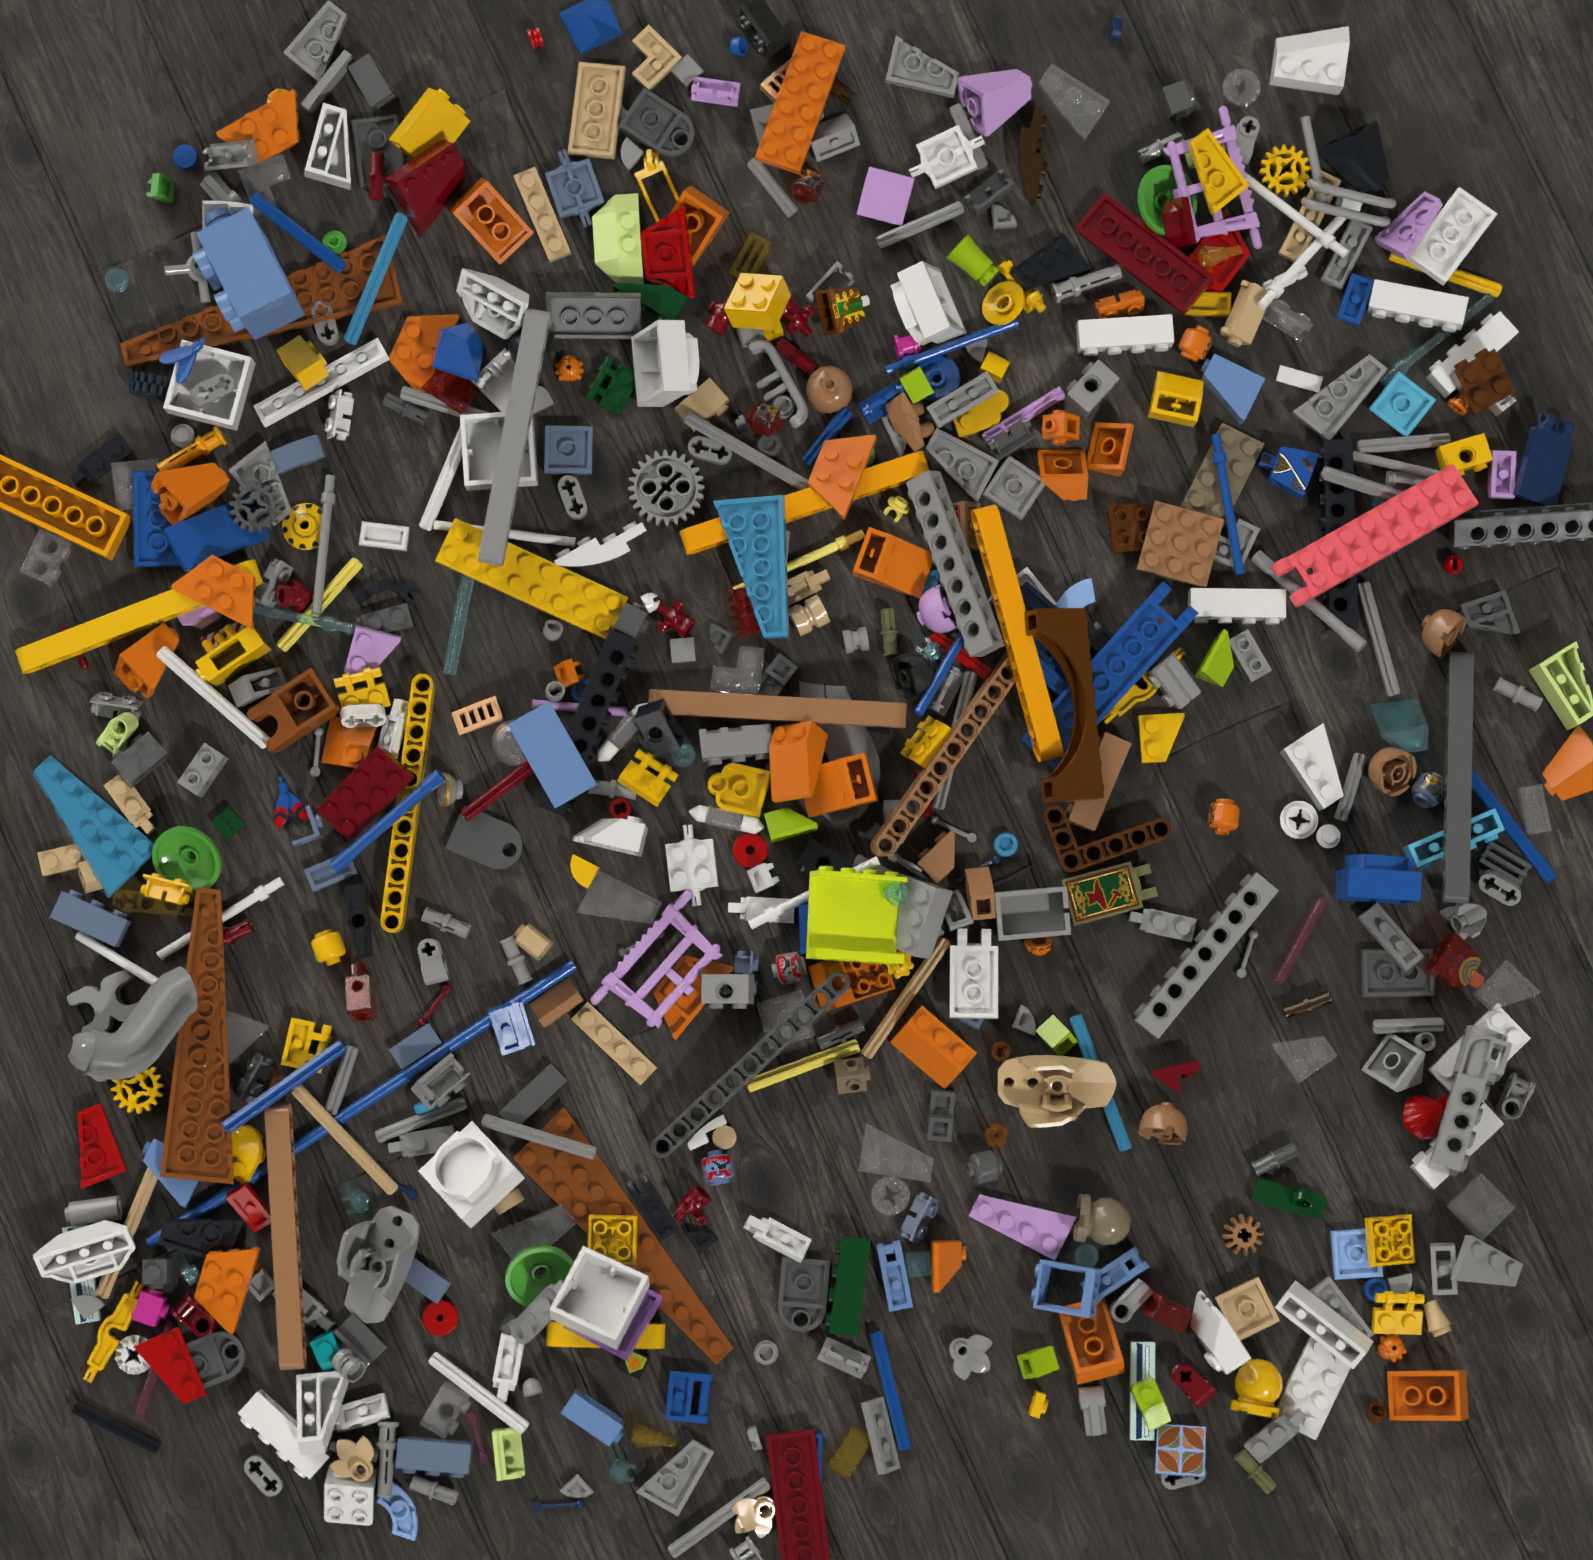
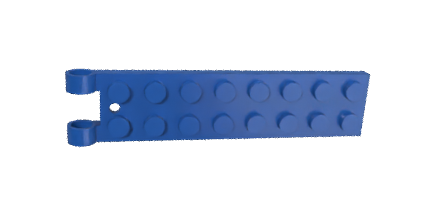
M1164 581L1091 660L1097 725L1199 614L1191 605L1177 620H1174L1158 604L1168 595L1172 588ZM1162 617L1164 622L1159 624L1157 618ZM1069 686L1051 704L1063 746V756L1070 742L1074 720L1073 701ZM1027 731L1021 740L1033 750L1030 735ZM1063 756L1047 760L1046 762L1055 769Z

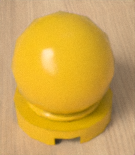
M1253 1359L1244 1363L1235 1377V1389L1239 1397L1238 1400L1232 1399L1230 1409L1246 1411L1249 1414L1278 1418L1280 1408L1274 1407L1273 1404L1280 1397L1283 1389L1282 1376L1278 1368L1273 1363L1264 1359Z

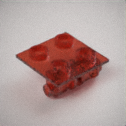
M439 369L422 386L423 390L459 414H462L481 393V390L471 380Z

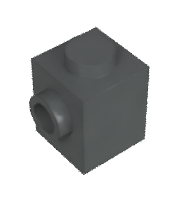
M1184 80L1163 87L1159 94L1169 120L1176 118L1178 121L1190 115L1189 113H1191L1194 107L1193 104H1195V97L1191 90L1188 91Z
M626 602L614 626V630L637 640L640 632L644 634L650 624V621L647 620L649 616L645 612L646 608L636 602H633L632 605Z
M146 1258L142 1260V1284H149L150 1289L164 1288V1284L172 1282V1258Z

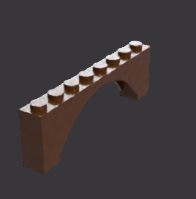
M1037 608L1024 612L1027 636H1032L1052 654L1061 667L1071 691L1074 711L1073 730L1067 750L1054 771L1047 778L1040 779L1042 802H1079L1103 799L1102 761L1099 752L1100 739L1097 731L1095 690L1092 679L1093 667L1090 659L1086 608Z

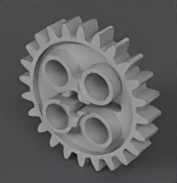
M664 450L663 456H659L658 452L654 451L655 458L653 459L645 455L647 462L638 461L640 470L633 468L632 472L636 477H629V482L633 483L634 486L628 487V491L635 493L629 499L630 501H637L633 505V509L641 508L639 516L643 517L647 514L648 523L653 518L656 519V526H659L661 521H665L666 527H669V523L672 520L678 526L679 518L687 522L686 514L694 516L695 513L692 508H700V504L696 500L704 499V495L698 493V491L705 490L704 485L698 484L703 480V476H696L700 471L699 467L692 469L693 460L686 463V455L683 454L680 458H677L675 450L671 456H668L667 450ZM670 467L673 472L669 477H663L659 474L661 468ZM681 473V477L671 484V492L664 491L657 502L652 504L651 501L662 492V485L668 486L675 476ZM680 483H686L690 486L686 493H679L676 488ZM646 484L655 485V492L646 494L643 491ZM670 500L673 502V507L670 510H663L660 507L661 502Z

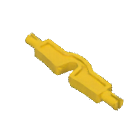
M1178 647L1172 654L1176 656L1182 648ZM1182 651L1178 656H1176L1177 659L1179 660L1186 653ZM1147 671L1141 676L1147 684V688L1142 690L1134 684L1102 719L1104 720L1110 715L1104 721L1106 725L1116 715L1121 717L1136 702L1147 700L1157 691L1149 682L1148 678L1150 675Z
M135 1281L130 1293L123 1295L114 1313L101 1324L97 1335L98 1343L87 1361V1364L90 1366L83 1377L87 1382L92 1383L98 1370L101 1371L105 1368L120 1343L118 1339L111 1335V1328L114 1327L122 1331H126L129 1328L138 1297L145 1286L141 1282Z

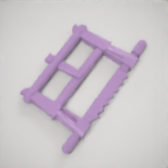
M1221 106L1219 108V115L1224 128L1212 132L1219 144L1226 143L1230 159L1246 180L1245 165L1241 163L1243 156L1239 155L1241 148L1236 145L1235 126L1230 125L1231 120L1227 107ZM1194 138L1177 144L1174 141L1168 142L1167 148L1162 149L1165 155L1170 156L1178 189L1172 190L1174 199L1189 197L1197 243L1202 237L1220 234L1228 235L1229 231L1250 229L1253 247L1255 249L1261 248L1262 241L1259 229H1257V227H1260L1256 212L1253 211L1254 199L1250 198L1252 191L1248 187L1239 194L1244 215L1224 220L1220 209L1213 214L1214 223L1197 227L1189 195L1202 192L1203 189L1201 183L1190 186L1186 185L1179 157L1181 154L1190 152L1187 143Z
M684 891L674 902V905L672 903L669 904L661 914L662 918L659 921H654L653 928H648L647 935H642L641 941H636L635 948H630L629 955H624L623 962H618L617 969L613 973L610 972L602 980L601 984L603 986L591 997V1004H599L608 993L607 991L610 990L626 1001V1006L632 1007L647 1018V1025L649 1027L656 1025L659 1029L662 1024L661 1018L683 993L689 996L694 991V988L691 986L693 981L713 959L717 960L723 955L719 953L720 946L718 944L712 945L700 933L696 924L692 926L679 911L691 899V891ZM671 923L685 937L636 993L633 992L621 981V978ZM694 943L705 954L689 973L682 978L671 967L687 948ZM666 975L677 986L654 1011L643 999L658 981Z

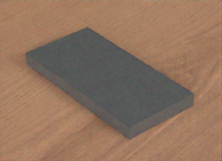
M546 292V312H551L549 331L554 334L555 338L631 339L632 336L642 331L641 293Z

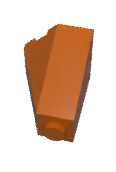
M215 463L159 471L155 474L151 487L155 494L158 493L162 503L159 504L161 513L174 525L200 513L225 491L230 479L226 472Z
M163 622L119 655L114 674L130 691L137 692L140 690L142 695L149 699L156 690L167 668V665L156 654L163 646H166L174 653L179 643L178 634L173 628L168 627Z
M1580 725L1575 728L1542 773L1547 781L1544 784L1546 789L1552 796L1557 794L1562 801L1593 791V741Z

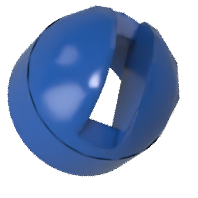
M734 37L729 41L731 47H728V50L731 54L744 56L747 53L748 43L745 37Z

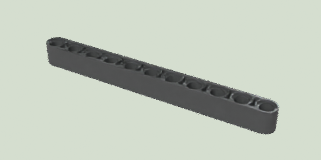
M1449 651L1447 661L1443 902L1468 904L1470 895L1473 652Z
M842 971L830 975L653 1140L651 1145L653 1154L664 1158L677 1150L851 987L850 976ZM836 976H840L845 980V987L841 990L835 988L833 984ZM818 993H824L827 996L828 1001L825 1006L817 1004L816 995ZM801 1009L809 1012L810 1018L808 1022H802L799 1019L798 1013ZM786 1025L791 1028L792 1036L787 1039L781 1035L782 1026ZM765 1042H770L774 1045L775 1050L772 1055L764 1052L763 1045ZM748 1058L756 1061L757 1068L755 1071L747 1069L746 1060ZM733 1074L739 1078L738 1087H732L729 1084L728 1078L730 1075ZM713 1091H718L721 1094L722 1100L720 1103L712 1101L711 1093ZM695 1107H699L704 1111L703 1119L695 1118L693 1114ZM677 1124L685 1125L687 1129L685 1136L677 1133ZM660 1140L668 1142V1152L660 1150Z

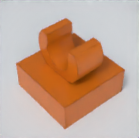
M569 659L553 667L558 682L562 683L565 688L571 687L585 677L584 674L577 675L575 668L581 665L580 662L573 663L572 659Z

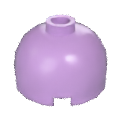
M942 584L932 587L921 596L919 611L917 612L920 624H925L928 629L936 633H946L957 629L956 617L948 604L947 593Z

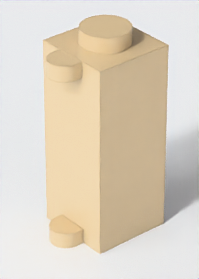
M1242 280L1240 291L1227 321L1220 330L1221 335L1228 339L1227 342L1236 347L1252 343L1265 313V310L1259 308L1258 302L1267 294V290L1256 283H1250L1246 280Z

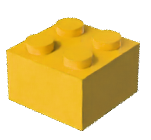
M740 273L724 310L733 328L775 331L791 297V293L783 276Z

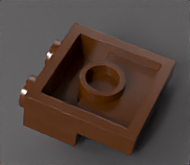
M1485 348L1474 355L1476 359L1469 363L1466 359L1454 365L1455 370L1449 375L1472 416L1516 392L1504 372L1506 368L1495 349L1488 351Z

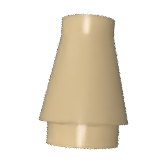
M1436 1300L1423 1304L1428 1331L1432 1333L1433 1338L1452 1331L1450 1321Z

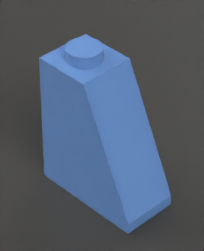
M1214 353L1211 360L1206 358L1200 370L1204 372L1201 380L1204 381V384L1234 420L1242 425L1265 378Z
M153 1139L152 1143L147 1141L141 1155L145 1156L143 1162L177 1202L186 1208L199 1181L160 1177L164 1143Z

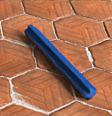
M259 193L252 195L249 202L337 273H341L345 269V261Z
M876 1331L871 1333L870 1337L898 1449L907 1450L911 1448V1443L882 1331Z

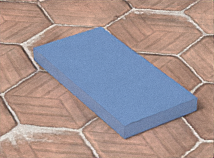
M549 701L507 725L554 808L597 785Z

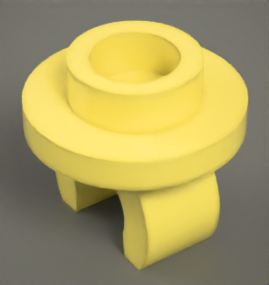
M900 496L889 497V505L885 508L884 515H887L890 510H894L897 513L894 521L898 522L903 514L909 512L908 502Z

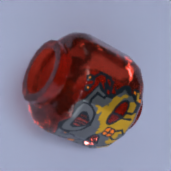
M803 168L800 175L796 174L790 184L792 197L802 204L815 202L824 187V180L818 170Z
M761 402L757 406L753 405L748 415L747 423L750 424L751 431L765 437H771L774 432H780L784 419L780 418L781 412L778 408Z

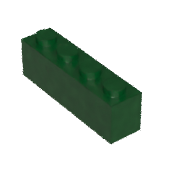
M842 1235L841 1240H836L835 1254L839 1255L838 1264H833L831 1276L836 1281L835 1288H830L828 1298V1303H832L831 1313H826L825 1327H829L830 1334L858 1337L871 1239Z

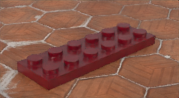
M1106 193L1101 196L1075 227V231L1183 316L1214 281V277L1158 233L1154 232L1149 226Z
M815 1429L767 1434L781 1560H830Z

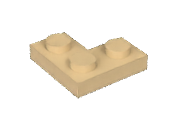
M650 25L644 28L632 40V44L647 57L632 73V76L643 87L651 91L682 57Z

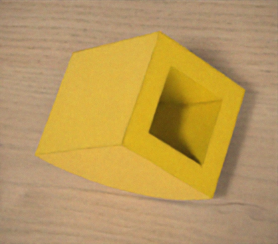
M989 351L979 374L981 375L987 371L992 380L1000 384L1010 361Z
M574 854L572 855L570 867L573 877L580 885L590 889L600 868Z

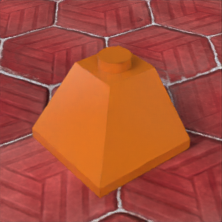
M1037 450L1040 480L1063 500H1087L1088 470L1085 450Z
M331 718L321 763L355 769L373 751L378 727L347 728L342 725L341 718Z
M931 1240V1277L934 1293H939L960 1269L962 1260H966V1246H961L960 1240Z

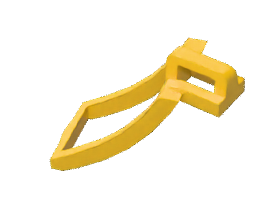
M648 149L646 150V155H643L645 169L634 174L655 221L658 222L659 218L641 179L662 170L676 202L679 197L663 161L659 162L658 153Z

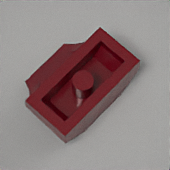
M1189 197L1166 201L1161 214L1166 239L1176 248L1196 244Z

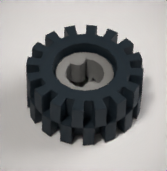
M133 372L128 392L140 398L165 401L171 379L161 377V375H153L152 373Z

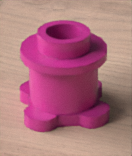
M910 333L909 336L901 338L898 335H894L893 344L898 361L906 355H916L918 350H921V345L913 339Z

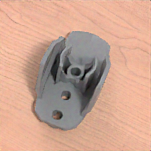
M394 1206L381 1208L373 1220L363 1221L344 1232L337 1258L338 1275L349 1283L344 1305L351 1314L354 1313L364 1323H377L386 1319L406 1280L417 1249L420 1230L418 1220L415 1215ZM399 1217H401L402 1220H403V1222H402V1224H401L400 1226H399V1223H398V1218H399ZM391 1239L394 1241L393 1248L390 1246Z

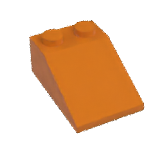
M482 177L448 209L454 218L499 265L534 233L492 185Z
M691 185L683 191L670 213L681 206L686 207L692 266H694L730 212Z
M812 720L774 727L769 745L771 793L774 803L813 797L829 735Z
M1105 1298L1097 1302L1095 1318L1058 1313L1077 1385L1124 1373V1360ZM1082 1302L1067 1306L1081 1309Z
M1466 1370L1387 1371L1390 1421H1462L1469 1419Z

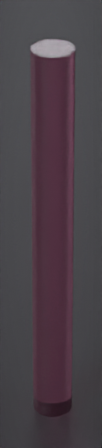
M1318 897L1274 980L1277 983L1283 985L1327 903L1326 899Z
M167 1321L163 1333L174 1329L176 1323ZM151 1367L134 1413L140 1417H144L158 1377Z

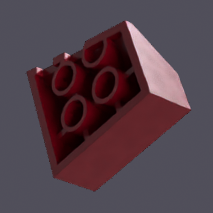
M442 139L385 178L419 238L424 235L465 181L464 162L452 142Z

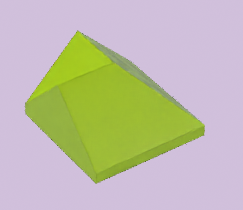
M1225 629L1216 636L1195 674V677L1220 687L1224 686L1234 668L1229 634Z
M789 808L764 813L771 843L818 830L816 822Z

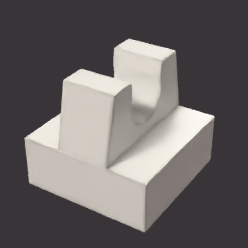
M763 863L747 871L755 893L761 892L780 881L778 876L772 878L769 870L774 868L773 863Z

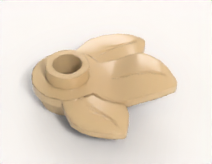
M362 1437L357 1444L348 1439L338 1440L336 1450L339 1459L330 1465L332 1471L341 1478L352 1477L360 1482L368 1480L374 1470L371 1462L374 1456V1449L371 1442L366 1437ZM358 1465L364 1466L365 1471H360Z
M762 1496L757 1499L746 1497L738 1500L732 1506V1511L738 1515L735 1520V1532L737 1534L755 1530L756 1534L763 1538L772 1529L775 1505L770 1497ZM763 1505H767L764 1510H759Z

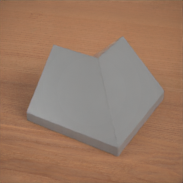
M1388 1033L1361 1070L1395 1092H1399L1422 1083L1425 1053L1393 1033Z

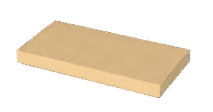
M579 62L568 155L615 160L626 73L625 66Z

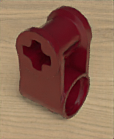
M188 1292L184 1295L185 1299L178 1307L170 1311L177 1320L186 1325L197 1336L204 1337L210 1335L217 1329L218 1322ZM203 1318L208 1320L210 1325L206 1332L202 1331L199 1326Z
M1180 1363L1172 1368V1380L1199 1409L1217 1392L1210 1383L1190 1366ZM1181 1371L1186 1372L1188 1377L1186 1380L1181 1378Z

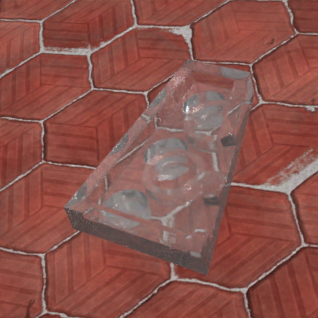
M561 1204L496 1230L491 1235L513 1259L519 1252L527 1248L539 1245L551 1246L577 1224V1221Z

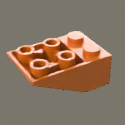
M869 527L853 569V576L920 599L933 564L932 553L891 534Z
M861 753L821 764L813 797L804 798L808 818L878 801L867 754Z
M826 960L808 967L815 989L836 972H845L851 978L849 990L826 1011L895 989L892 976L887 973L888 968L885 964ZM836 976L834 978L833 984L835 988L841 990L845 987V980L842 977ZM818 993L817 997L820 1005L825 1006L828 1001L827 996L824 993Z

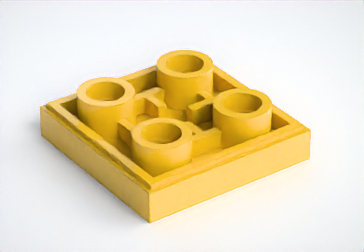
M589 1214L588 1248L623 1265H636L638 1215Z
M1411 1214L1364 1218L1368 1267L1415 1263Z

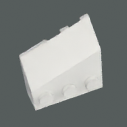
M1349 26L1276 38L1269 85L1339 95L1344 87L1350 44Z
M628 816L627 820L601 818L574 835L572 841L642 857L648 828L642 819Z

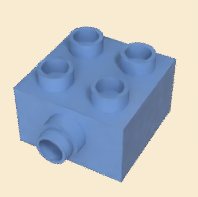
M226 207L218 208L208 213L204 217L207 228L196 233L203 248L192 254L212 289L216 291L222 287L224 288L223 291L213 296L226 321H229L234 332L236 333L246 328L253 339L256 340L305 316L274 251L249 207L231 215Z

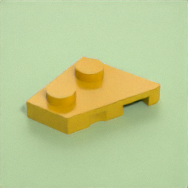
M1185 713L1138 716L1141 764L1166 762Z

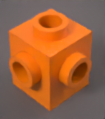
M1053 410L1052 414L1043 415L1042 439L1052 441V445H1066V441L1079 440L1080 416L1067 413L1065 410Z

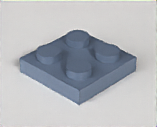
M545 425L544 473L592 475L593 426Z

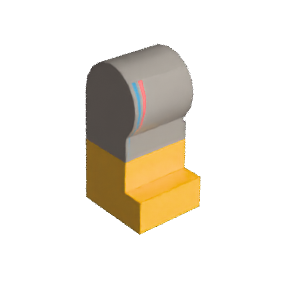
M780 320L775 331L736 328L743 348L748 347L751 342L756 340L771 341L781 338L784 333Z

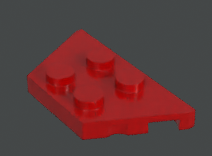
M681 206L640 233L645 277L650 282L667 285L678 292L686 294L689 298H695L696 291L686 207Z
M1225 209L1222 213L1224 220L1230 218L1229 211ZM1239 230L1229 231L1228 235L1220 234L1204 237L1189 258L1214 277V281L1206 290L1223 292L1250 256V252L1246 244L1243 243Z

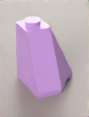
M1018 69L957 78L959 101L963 108L967 107L968 112L972 116L969 120L972 128L985 137L991 135L1031 99L1032 81L1030 76Z

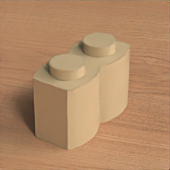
M709 378L674 410L682 420H684L688 412H691L711 423L709 419L713 415L720 416L727 410L728 406L726 404L729 402V399ZM688 426L693 432L696 431L692 427Z
M530 923L527 926L522 924L514 934L516 937L514 942L538 961L542 959L554 943Z

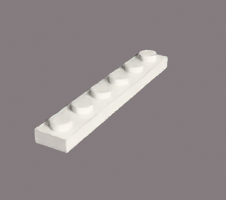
M376 338L325 366L329 376L305 391L297 381L253 407L266 428L390 359L379 339Z

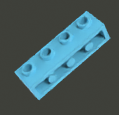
M1495 808L1471 818V849L1476 848V842L1483 839L1485 843L1499 838L1497 833L1505 830ZM1444 830L1402 847L1406 858H1414V869L1419 867L1420 871L1432 867L1434 866L1432 861L1439 858L1443 862Z

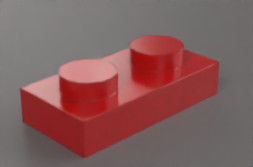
M247 1182L226 1194L227 1201L254 1233L271 1223L270 1209Z

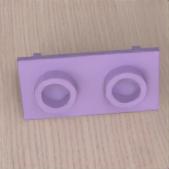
M694 76L691 100L737 107L740 83Z

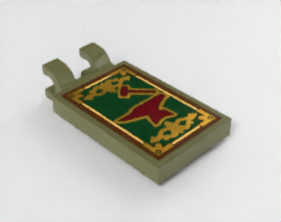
M1130 861L1061 880L1062 886H1067L1068 909L1073 926L1143 908L1142 900L1157 897L1156 887L1142 890L1139 876L1152 873L1150 865L1145 864L1132 868Z

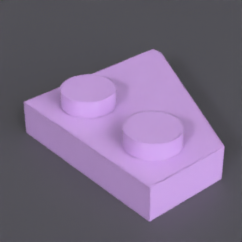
M356 625L344 672L355 674L362 672L363 669L371 667V669L377 668L400 643L401 636Z

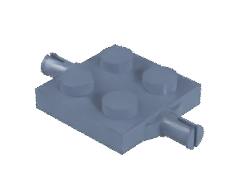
M564 149L562 151L565 159L561 151L557 152L561 166L556 170L545 173L560 219L579 215L583 228H586L585 218L588 226L592 225L588 212L593 208L604 205L605 202L590 159L570 162L567 150Z

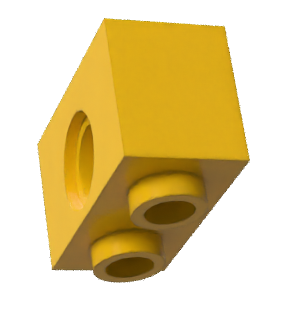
M1485 433L1439 446L1435 450L1440 470L1454 464L1461 476L1465 475L1464 471L1473 469L1474 472L1488 468L1487 464L1493 460ZM1460 452H1464L1469 456L1468 463L1461 461L1459 457Z

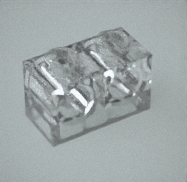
M39 529L19 572L51 587L52 583H55L60 576L61 570L59 568L62 562L66 561L70 555V543L65 539ZM56 542L57 550L54 553H48L47 548L49 544ZM41 564H47L46 573L38 575V567Z

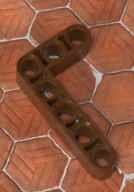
M1057 805L1050 806L1044 811L1042 816L1059 867L1066 873H1073L1168 838L1172 832L1170 822L1160 818L1078 847L1063 808ZM1054 810L1059 813L1060 821L1058 823L1049 821V811ZM1156 824L1164 825L1166 829L1164 836H1158L1154 832ZM1138 831L1143 835V842L1141 844H1135L1132 841L1133 832ZM1058 833L1067 835V845L1061 846L1057 843L1056 836ZM1115 839L1120 842L1121 849L1119 852H1113L1109 848L1111 840ZM1093 847L1098 850L1099 856L1097 860H1090L1087 857L1088 848ZM1067 855L1075 857L1076 866L1074 868H1068L1064 864V859Z

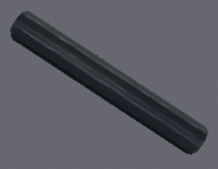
M75 1401L71 1408L73 1414L152 1453H156L161 1446L159 1439L82 1401Z

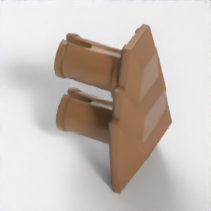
M902 392L885 405L889 419L903 441L908 443L914 452L925 446L923 438L931 437L935 432V427L931 422L919 424L920 419L918 416L924 413L923 403L920 401L915 404L910 403L905 393Z

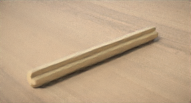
M940 937L938 939L931 959H924L861 1050L862 1055L871 1059L951 945L950 941L946 938Z
M300 1084L292 1090V1095L388 1195H392L398 1189L396 1182L303 1085Z
M147 1167L124 1223L128 1227L132 1238L135 1235L158 1179L149 1167ZM120 1270L102 1276L96 1290V1296L102 1299L109 1297Z

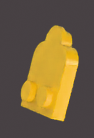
M999 390L998 394L954 419L953 423L958 439L989 430L997 425L1001 419V412L1006 410L1009 404L1007 394Z
M730 763L723 768L721 773H715L709 778L708 789L716 796V803L721 809L761 818L771 776L770 771Z

